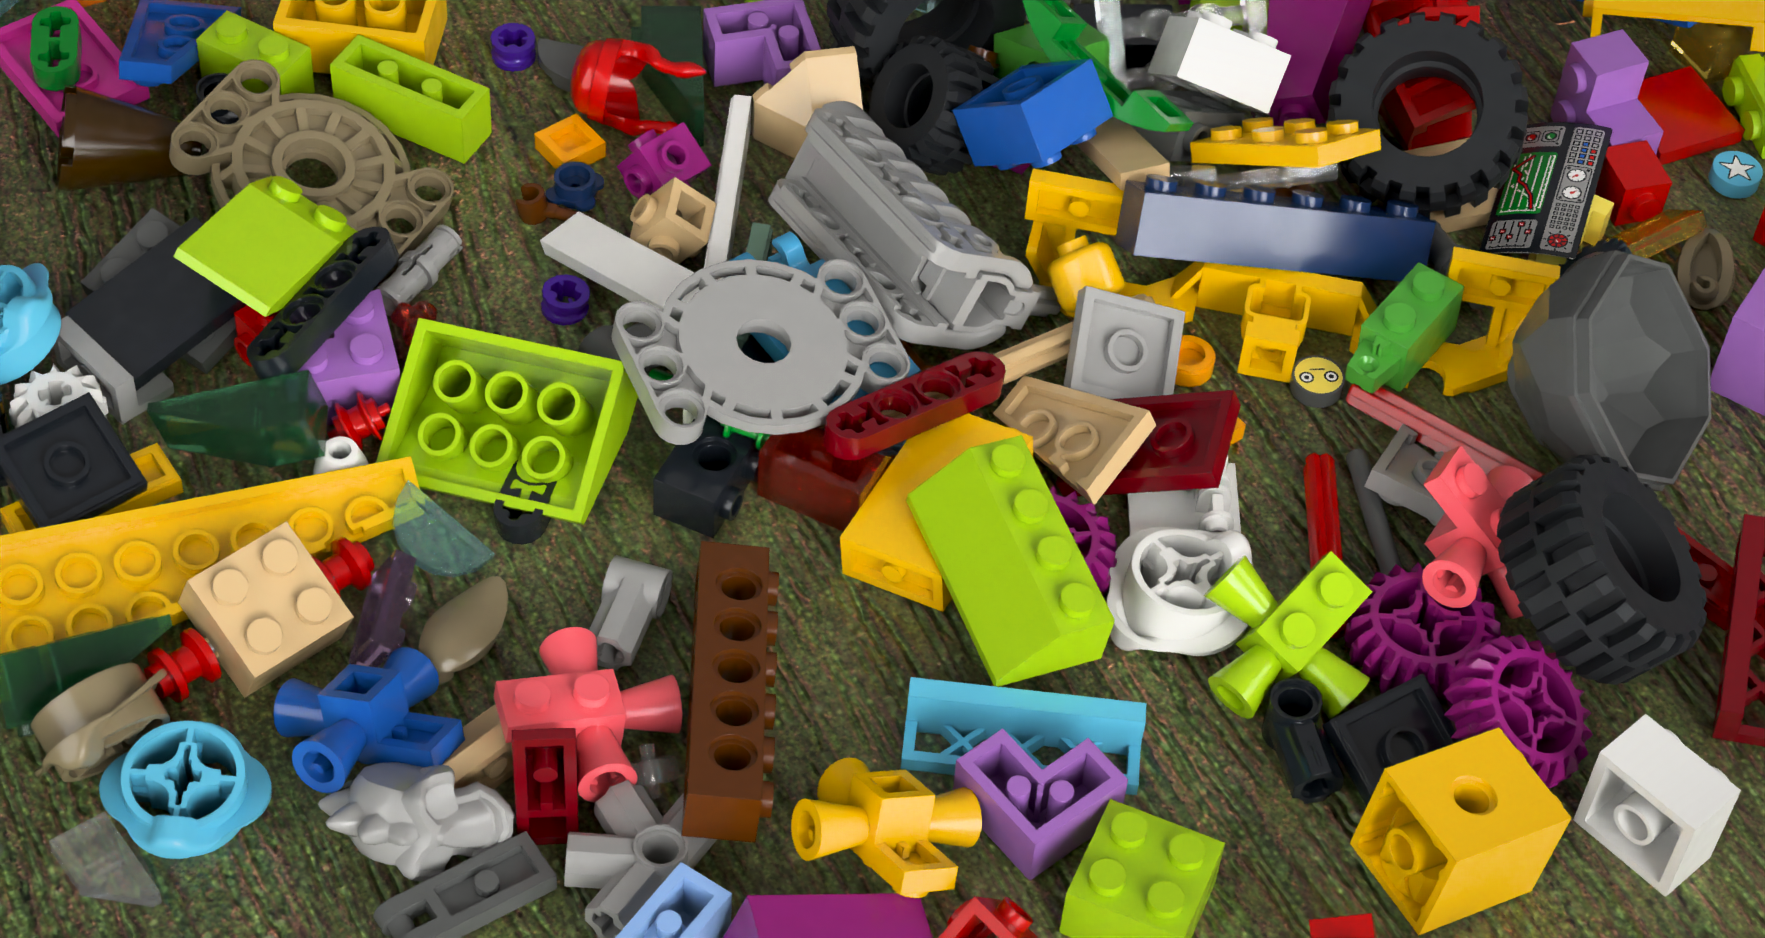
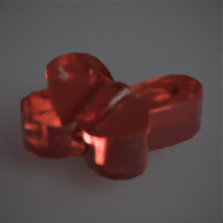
M419 301L413 306L401 302L391 314V320L403 329L402 337L405 343L410 346L418 318L435 321L438 312L434 305L425 301Z

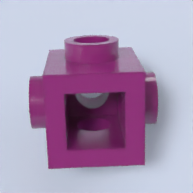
M682 122L659 136L652 129L636 138L628 145L632 153L617 168L623 176L627 189L639 200L645 194H653L674 177L691 187L690 183L711 167L712 164L685 123Z

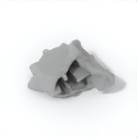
M388 762L366 766L357 774L355 779L344 783L340 790L327 795L318 803L320 809L330 816L326 820V826L329 829L348 835L358 851L373 861L397 866L402 875L411 881L424 882L444 872L451 856L463 855L472 858L510 839L513 833L514 813L507 801L496 790L479 782L454 789V771L447 765L420 767L405 763Z

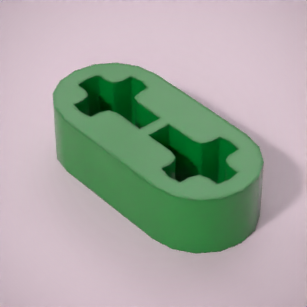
M54 6L39 11L32 21L30 60L35 83L40 88L49 91L64 90L65 85L74 86L79 81L81 75L82 36L78 16L72 9L67 7ZM60 30V37H52L54 31ZM61 59L58 66L52 67L53 60Z

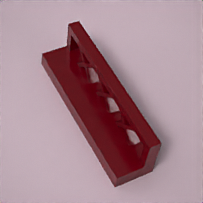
M1744 514L1735 548L1712 738L1765 747V728L1741 724L1747 705L1757 699H1760L1765 705V681L1762 683L1749 669L1751 657L1765 649V630L1755 620L1756 609L1765 604V575L1761 572L1762 558L1765 557V517Z

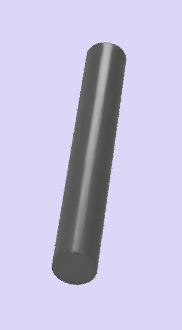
M1355 449L1346 455V462L1380 573L1388 576L1389 571L1393 569L1395 564L1401 568L1402 564L1381 497L1378 493L1364 487L1372 470L1367 452L1363 449Z

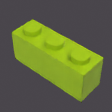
M359 34L330 64L333 98L345 100L369 112L386 125L392 134L465 164L492 133L490 88Z

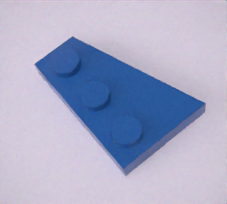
M140 0L119 58V79L132 80L137 85L145 87L159 86L163 83L172 84L199 61L196 39L226 10L241 16L242 7L171 0Z

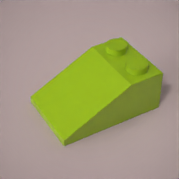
M271 175L249 183L177 248L173 257L267 317L282 310L341 245L358 231L346 224L347 218L338 210L326 205H317L301 195L302 189L293 181L281 176Z

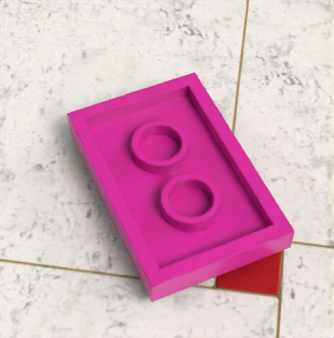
M66 0L54 5L72 9L77 14L82 36L81 75L79 81L74 86L133 105L150 98L149 87L137 85L132 80L119 79V58L122 52L77 0ZM34 13L0 28V68L59 138L62 117L65 116V112H61L64 90L49 91L40 88L35 83L30 60L32 21L37 14ZM60 30L54 31L52 37H60ZM61 59L53 60L52 67L58 66Z

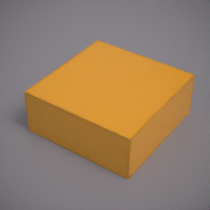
M577 113L534 133L535 149L555 169L567 162H582L591 165L606 157V142Z

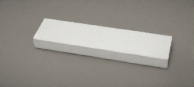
M579 211L540 240L545 255L631 302L641 301L649 303L663 311L667 298L680 282L694 274L689 269ZM699 287L685 295L681 301L688 303L695 293L700 291Z

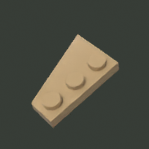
M1023 375L993 413L999 425L1012 427L1022 433L1033 436V455L1093 505L1097 503L1156 427V423L1147 409Z

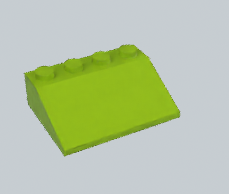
M418 318L376 463L411 456L419 488L492 505L498 499L505 501L503 506L509 509L531 514L535 511V508L541 509L545 517L584 525L628 433L638 395L620 360ZM517 460L516 471L521 479L530 483H551L557 481L549 504L528 500L532 491L543 495L547 487L546 485H527L515 479L510 488H521L520 498L499 493L513 464Z

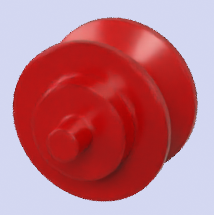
M358 391L356 393V406L347 410L339 403L334 404L337 415L332 417L335 429L327 432L330 439L338 436L348 437L363 452V439L373 435L380 441L383 440L384 433L382 429L387 426L384 416L391 413V408L388 402L378 406L373 397L366 400L364 395Z

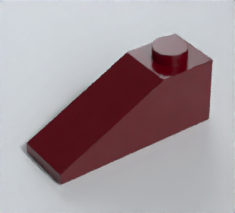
M576 729L512 730L517 835L527 831L535 845L567 844L569 832H579Z

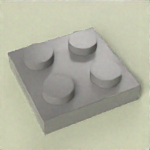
M1089 286L1083 287L1078 291L1063 386L1107 399L1172 395L1174 393L1185 311Z

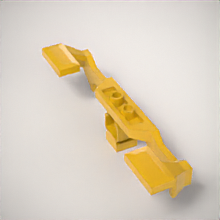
M1032 169L1025 219L1033 220V225L1025 256L1039 279V285L1052 287L1047 275V267L1052 261L1060 257L1056 247L1074 240L1077 229L1116 236L1124 191L1110 182ZM1453 247L1446 277L1465 286L1462 301L1492 306L1493 310L1486 336L1460 345L1444 342L1422 367L1436 371L1443 378L1442 395L1452 397L1463 392L1473 393L1507 381L1508 364L1513 356L1512 342L1516 331L1537 298L1560 278L1561 266ZM1196 261L1176 276L1147 286L1125 282L1123 290L1118 293L1128 297L1145 294L1152 297L1156 304L1185 311L1184 324L1193 321L1195 307L1242 315L1241 338L1243 339L1237 373L1290 383L1297 349L1304 339L1306 328L1351 336L1349 351L1354 354L1358 348L1361 325L1377 308L1363 282L1309 272ZM1061 307L1060 311L1065 316L1074 318L1075 312H1066Z

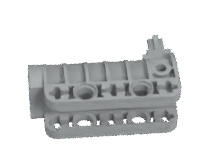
M836 101L824 104L822 108L814 110L805 127L808 135L785 177L786 179L777 180L768 197V202L820 259H824L826 262L832 259H843L859 266L899 339L915 344L966 350L986 346L1003 336L1006 332V326H1009L1011 329L1021 330L1029 315L1047 317L1048 314L1057 315L1060 312L1061 306L1057 302V296L1053 287L1033 284L1029 269L1020 260L1004 255L993 239L988 237L979 228L971 226L968 216L959 207L949 203L946 194L936 184L927 180L925 173L917 164L906 159L904 152L895 142L885 138L882 129L858 105L847 101ZM843 281L849 287V289L853 291L851 286L845 281Z

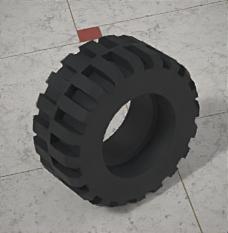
M828 0L827 16L830 19L829 27L833 37L840 47L855 46L859 76L864 84L869 85L872 90L875 84L872 81L876 72L880 73L884 67L883 61L889 54L894 55L896 47L902 42L910 43L912 37L919 35L927 37L931 35L967 50L969 45H973L994 52V34L1023 26L1026 19V11L1022 0H942L926 14L909 21L905 20L925 0Z
M1425 12L1409 13V23L1398 26L1397 20L1392 18L1380 24V34L1376 37L1367 32L1355 42L1356 52L1353 56L1345 54L1338 66V78L1331 83L1328 110L1329 122L1349 119L1358 120L1359 128L1380 129L1378 113L1380 104L1385 96L1398 85L1420 77L1442 78L1463 88L1475 102L1477 122L1473 134L1465 143L1453 151L1437 156H1416L1403 152L1388 142L1380 130L1381 150L1340 162L1341 172L1348 183H1356L1359 186V194L1363 198L1371 200L1372 203L1378 199L1385 203V207L1388 200H1399L1419 206L1418 213L1430 219V212L1443 210L1445 218L1458 215L1461 212V206L1469 202L1475 208L1488 199V191L1493 187L1500 189L1509 178L1512 165H1517L1523 149L1528 120L1527 87L1522 85L1523 73L1517 60H1509L1507 58V46L1497 36L1492 37L1490 40L1485 38L1484 26L1472 20L1467 23L1466 27L1456 25V15L1444 12L1440 13L1439 21H1425Z
M1586 454L1570 459L1514 492L1513 496L1507 499L1497 525V537L1501 539L1498 552L1500 562L1504 563L1507 569L1505 578L1510 590L1515 591L1520 601L1518 607L1525 619L1529 618L1537 629L1535 634L1545 646L1550 645L1556 652L1555 657L1565 666L1575 667L1576 674L1581 677L1595 680L1596 683L1617 685L1619 683H1626L1693 647L1706 622L1707 612L1703 608L1707 600L1705 589L1700 586L1699 582L1702 577L1697 562L1693 561L1689 552L1691 547L1685 535H1681L1674 522L1676 520L1667 507L1663 508L1656 499L1657 494L1648 484L1643 485L1638 480L1637 474L1630 468L1619 467L1617 460L1610 457H1601L1600 455Z

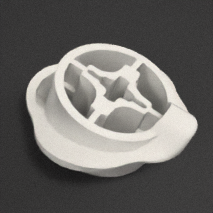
M1155 526L1133 533L1116 550L1115 558L1117 559V565L1109 569L1111 582L1106 603L1115 619L1110 637L1121 650L1133 651L1144 649L1191 656H1207L1228 649L1245 632L1248 626L1246 623L1204 596L1209 588L1243 555H1246L1253 566L1249 541L1242 533L1235 530L1209 532L1170 526Z

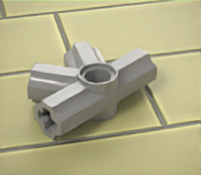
M629 780L610 786L605 795L595 801L594 814L606 834L569 832L564 887L601 889L585 908V921L594 929L598 938H615L680 862L693 869L716 842L717 839L681 836L684 793L662 817L644 787L631 784Z

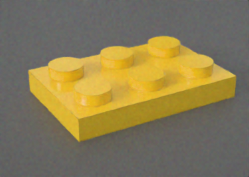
M1271 117L1249 118L1242 120V127L1221 126L1211 128V137L1190 142L1191 163L1320 168L1381 150L1380 129L1359 128L1358 120L1350 119L1330 121L1326 123V127H1316L1315 119L1311 118L1284 121V126H1274L1273 118Z

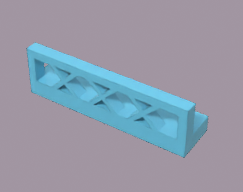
M910 677L900 769L955 775L956 760L961 755L963 756L973 749L974 746L1003 728L1041 769L1048 765H1043L1032 753L1043 746L1057 747L1066 754L1087 738L1102 753L1127 755L1126 774H1124L1128 779L1126 794L1137 795L1140 751L1146 723L1147 703ZM916 732L940 734L951 746L941 753L914 751Z

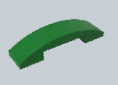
M1022 0L1032 30L1051 62L1092 58L1113 117L1147 130L1160 132L1189 131L1194 123L1159 90H1134L1131 92L1077 41L1087 23L1063 0Z

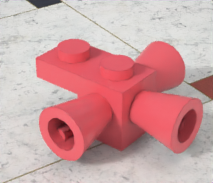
M1461 445L1443 454L1423 484L1445 512L1424 543L1435 556V559L1423 570L1422 582L1424 588L1440 604L1452 608H1462L1474 601L1481 576L1488 574L1509 618L1522 617L1524 615L1518 607L1520 601L1515 591L1510 590L1505 578L1507 574L1506 566L1500 562L1498 547L1501 539L1497 537V525L1507 499L1513 496L1514 492L1533 482V479L1521 469L1507 465L1493 468L1486 476L1483 469L1472 460Z
M568 627L558 630L542 642L539 654L551 675L495 682L494 700L506 743L512 742V730L576 729L578 793L584 800L595 803V801L602 798L610 786L629 780L634 785L637 783V773L621 748L624 729L678 734L682 727L681 694L674 675H668L620 691L614 669L598 670L597 638L592 631L582 627Z

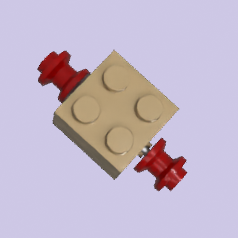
M286 521L187 580L178 603L197 631L190 627L181 632V647L169 654L159 647L149 651L147 654L149 666L144 668L145 677L148 680L159 670L165 668L167 675L158 682L154 691L162 699L169 696L175 702L180 703L189 697L188 684L193 680L202 677L207 682L213 683L221 678L220 662L243 697L249 696L342 638L354 616L342 601L340 591L349 585H352L359 591H363L371 586L372 577L370 572L375 568L371 555L359 541L352 543L347 538L341 536L331 542L332 555L320 561L309 554Z

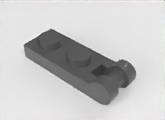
M524 831L386 900L377 907L373 918L382 933L387 936L392 935L393 938H461L556 890L557 875L527 831ZM427 912L432 920L416 927L413 920Z

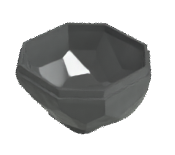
M1617 250L1607 251L1586 258L1551 284L1537 298L1516 331L1512 342L1513 356L1508 364V384L1536 440L1540 445L1548 448L1562 463L1579 455L1586 454L1610 457L1618 461L1619 467H1628L1635 472L1638 480L1643 485L1648 484L1653 491H1663L1665 485L1675 483L1712 419L1710 347L1669 264Z

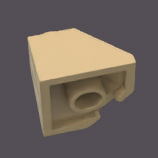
M855 46L804 51L789 64L791 71L774 86L767 82L752 95L751 132L753 139L795 159L808 135L805 127L815 109L822 108L827 103L847 101L858 105L863 110Z

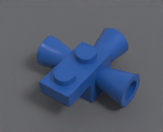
M409 647L395 649L389 655L383 668L349 664L324 689L297 678H291L281 686L274 703V724L281 736L287 738L311 736L295 746L292 752V763L300 779L310 788L322 793H333L340 790L357 761L362 764L398 762L420 767L442 765L465 741L461 719L409 712V708L432 696L439 686L438 672L431 660L420 651Z

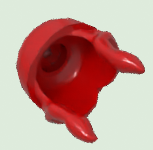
M624 38L594 40L587 43L576 58L570 83L571 99L574 107L580 113L587 115V118L600 124L611 126L630 136L643 135L652 129L655 130L656 134L661 135L679 124L672 121L640 120L637 94L631 80L644 69L646 64L651 65L660 72L682 79L703 76L706 74V70L694 62L669 61L661 56L657 48L648 43L625 40Z

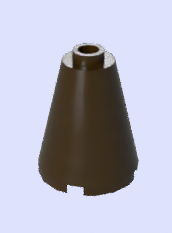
M65 85L61 112H65V116L62 117L58 144V190L71 191L188 175L176 169L169 158L172 133L183 120L78 86ZM187 141L181 144L180 148L191 156H201L202 143Z

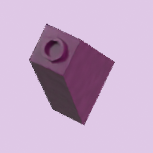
M1269 0L1267 36L1278 40L1277 50L1291 55L1269 111L1275 126H1284V121L1301 118L1315 119V124L1326 123L1331 83L1338 78V66L1345 54H1352L1355 42L1358 39L1372 0Z

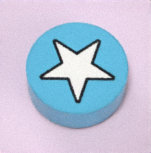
M1725 151L1714 158L1708 179L1711 186L1726 197L1735 199L1747 198L1757 191L1763 175V169L1760 163L1749 154L1740 151Z

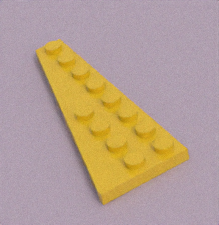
M411 456L0 535V702L188 620V616L178 603L187 580L286 521L309 554L321 561L332 555L331 542L341 536L347 538L352 543L355 541L362 543L423 516L424 502Z

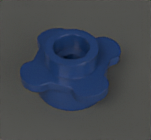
M564 163L556 169L554 173V186L546 190V199L549 203L562 204L570 209H577L581 212L590 211L596 205L594 197L597 191L604 188V178L600 174L595 173L592 167L585 163Z

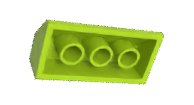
M1022 435L967 449L908 494L906 502L994 686L1007 685L1102 658L1115 619Z

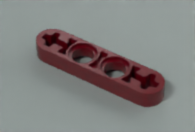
M973 351L836 407L826 417L823 445L830 454L837 458L858 460L997 400L1002 393L1006 373L1005 365L993 354ZM938 392L948 396L949 399H934L926 396L924 393ZM894 410L905 414L907 417L892 418L883 415L881 411Z

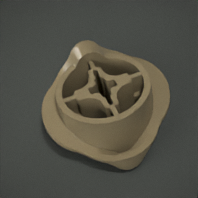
M126 663L117 665L82 680L49 702L35 716L31 723L33 733L47 754L42 761V765L34 771L36 777L43 775L53 766L64 782H76L105 771L119 756L128 752L143 735L154 728L169 723L170 716L154 691L158 682L167 675L165 668L159 670L147 680L138 664Z

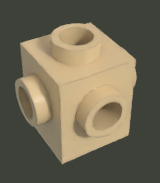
M674 177L653 194H645L637 201L630 215V220L633 222L630 239L677 264L688 257L694 258L708 243L716 203Z

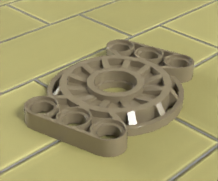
M252 59L237 65L175 128L171 136L169 158L172 165L188 175H201L211 172V186L220 208L224 207L231 200L225 189H232L234 196H236L249 183L271 175L281 176L296 183L286 173L289 165L305 158L317 159L326 163L333 169L337 177L336 184L325 188H309L296 183L303 191L301 195L317 205H326L338 210L347 218L346 224L357 231L369 227L380 226L386 228L399 253V259L407 251L415 250L447 214L454 193V184L444 171L430 167L410 170L409 161L400 142L386 125L369 112L345 100L321 94L290 93L280 95V76L277 70L271 64L262 60ZM247 79H259L266 83L269 89L262 93H253L246 90L241 83ZM221 109L234 112L239 120L232 124H222L213 119L211 113ZM187 141H198L204 144L209 151L201 156H191L185 153L180 148V145ZM422 186H431L437 189L443 198L437 201H426L421 199L415 190ZM393 218H402L410 222L414 230L406 234L396 233L387 226L386 222ZM398 261L377 285L382 284L397 270Z

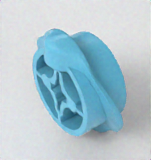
M33 263L23 269L12 265H0V385L14 381L36 367L50 352L59 336L61 315L58 308L53 304L52 293L48 286L49 271L41 263Z
M176 721L152 729L143 735L128 752L115 759L106 768L100 779L99 794L102 805L108 814L120 822L139 847L158 857L183 859L204 855L219 849L228 843L241 828L259 818L270 803L272 784L265 767L258 760L251 757L244 750L238 739L225 728L203 721ZM218 762L226 767L233 776L222 775L221 769L209 768L202 763L214 764ZM191 774H192V776H193V781H194V782H190V776H191ZM182 795V801L180 804L178 796ZM137 801L151 802L152 808L166 810L170 815L152 816L143 810Z

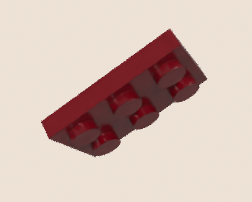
M1234 390L1111 399L1149 410L1156 423V427L1103 495L1219 488L1241 406ZM1058 476L1056 484L1063 497L1076 491ZM1076 491L1077 497H1081L1082 495Z

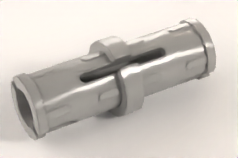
M446 225L435 227L420 246L415 250L407 251L398 260L397 270L375 289H380L387 315L392 317L399 316L417 294L422 290H429L438 281L439 271L462 250L463 247L460 246L462 240L453 229Z

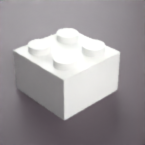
M1189 10L1186 17L1169 16L1147 73L1188 90L1199 91L1235 109L1268 114L1291 55L1277 50L1278 40L1253 30H1250L1249 33L1237 29L1231 31L1230 29L1233 24L1231 20L1207 11L1201 14Z
M1645 714L1599 753L1573 820L1666 897L1711 857L1741 790L1731 783L1722 771L1710 766L1685 746L1672 731L1663 728Z

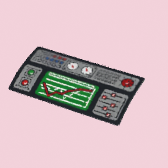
M1571 122L1527 124L1522 153L1517 165H1512L1510 168L1509 178L1498 189L1479 251L1492 254L1535 253L1575 259L1611 138L1612 129L1599 125Z

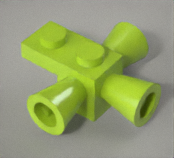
M1330 551L1312 567L1285 597L1276 601L1246 555H1243L1204 595L1251 627L1236 643L1244 653L1208 678L1211 690L1231 711L1243 718L1251 719L1273 682L1278 683L1280 680L1298 673L1301 679L1309 681L1317 687L1322 695V710L1328 719H1332L1357 697L1370 681V677L1322 646L1368 598L1372 591Z

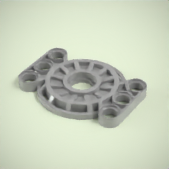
M753 259L724 261L700 269L680 282L667 298L663 311L641 301L622 305L617 310L611 333L612 343L655 432L666 442L676 445H687L696 441L701 436L706 415L722 424L747 432L779 435L807 431L825 424L829 412L836 407L851 402L860 388L870 394L907 378L911 365L907 352L865 274L859 266L843 259H832L824 262L819 268L816 278L802 270L777 262ZM729 276L718 281L715 280L721 277ZM831 279L845 281L851 286L853 291L848 294L836 293L829 289L826 281ZM699 287L700 291L695 293L688 303L681 301L685 295ZM853 320L864 321L872 326L875 333L871 335L857 334L848 327L847 323ZM630 322H640L647 325L651 329L652 334L647 337L632 336L623 326ZM745 333H764L778 339L785 345L789 353L784 359L775 363L758 362L752 360L741 351L736 337ZM874 362L887 363L896 370L897 375L891 378L878 376L871 370L870 364ZM649 365H662L673 373V377L668 380H656L648 376L644 368ZM842 395L840 398H838L836 401L830 404V402L833 400L835 396ZM671 408H682L690 412L695 421L689 424H677L671 421L665 412Z

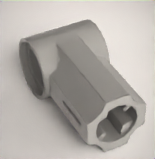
M618 555L613 557L603 582L602 602L589 629L597 638L599 666L618 671L620 667L632 665L652 618L659 620L666 608L673 581L672 570Z

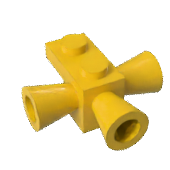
M843 758L831 764L819 780L817 787L818 800L806 798L799 800L795 805L791 820L793 843L797 853L803 860L811 861L850 848L862 859L865 865L872 868L891 885L896 893L910 898L925 897L929 892L954 890L958 866L932 843L969 848L978 841L982 827L980 804L972 790L961 787L935 795L906 769L870 772L866 764L857 758Z

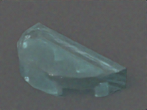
M409 480L407 481L395 502L392 526L398 546L413 564L430 574L457 577L476 572L495 556L493 551Z

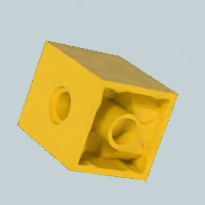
M1498 727L1385 768L1355 830L1350 845L1416 933L1421 935L1531 892L1572 817L1564 809L1558 797L1548 789L1528 764L1524 755L1515 748Z

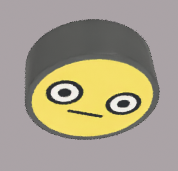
M1319 355L1306 356L1294 364L1289 389L1293 397L1306 406L1314 408L1328 407L1340 399L1345 383V373L1341 366L1330 358Z

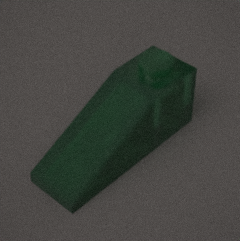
M641 6V26H631V41L653 45L659 50L661 56L669 61L694 62L703 67L701 6ZM646 64L642 70V78L677 124L684 122L698 145L704 147L703 76L682 79L660 72L651 65Z
M309 370L148 403L147 412L168 448L267 467L325 456L328 405Z
M160 614L1 653L0 728L11 729L16 727L18 737L33 735L31 723L35 716L49 702L70 687L98 672L129 663L173 626L170 614Z

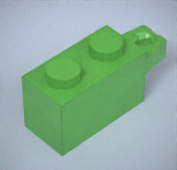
M1418 262L1361 325L1358 348L1347 364L1345 379L1371 394L1384 384L1401 392L1455 331L1465 286Z

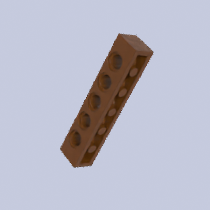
M701 541L694 591L681 836L755 843L759 818H771L774 781H763V773H772L775 737L764 736V729L773 730L776 710V694L766 693V687L774 688L776 678L777 652H768L767 646H775L778 612L768 611V606H776L779 572L769 571V547Z

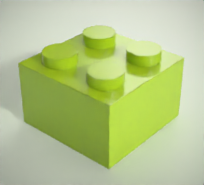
M1110 799L1066 892L1059 933L1071 938H1192L1215 885L1225 843Z

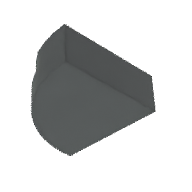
M539 38L537 44L538 65L552 78V83L556 87L570 92L572 70L576 58L584 46Z

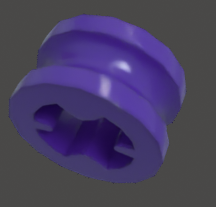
M506 23L498 26L492 32L490 37L492 46L491 57L493 63L498 68L512 72L522 71L529 68L535 62L536 38L530 27L520 23Z
M564 274L549 278L542 288L543 300L541 302V311L543 316L548 321L563 326L580 322L589 310V286L584 280L573 275ZM563 296L574 298V302L571 298H569L568 303H563L557 301V298L560 301H563Z

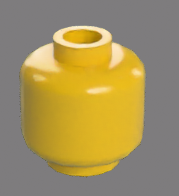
M1086 235L1056 247L1060 257L1048 265L1047 275L1060 306L1066 312H1075L1078 291L1085 286L1116 294L1123 290L1125 281L1112 249L1108 244L1104 242L1089 244Z

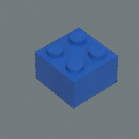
M1092 58L1022 65L952 110L974 166L997 165L998 170H1008L1025 163H1031L1033 168H1042L1053 164L1062 157L1061 150L1069 145H1076L1093 138L1097 134L1095 128L1113 117Z

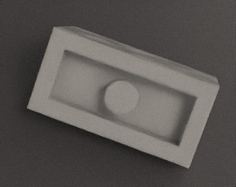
M68 315L61 319L59 336L54 344L57 363L65 371L77 365L83 376L94 375L96 381L100 384L102 395L106 397L108 412L122 425L174 393L173 382L162 372L136 391L134 377Z

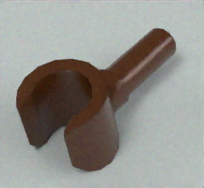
M536 183L522 185L523 200H515L519 217L528 225L542 223L547 218L566 221L578 212L547 202L543 187Z

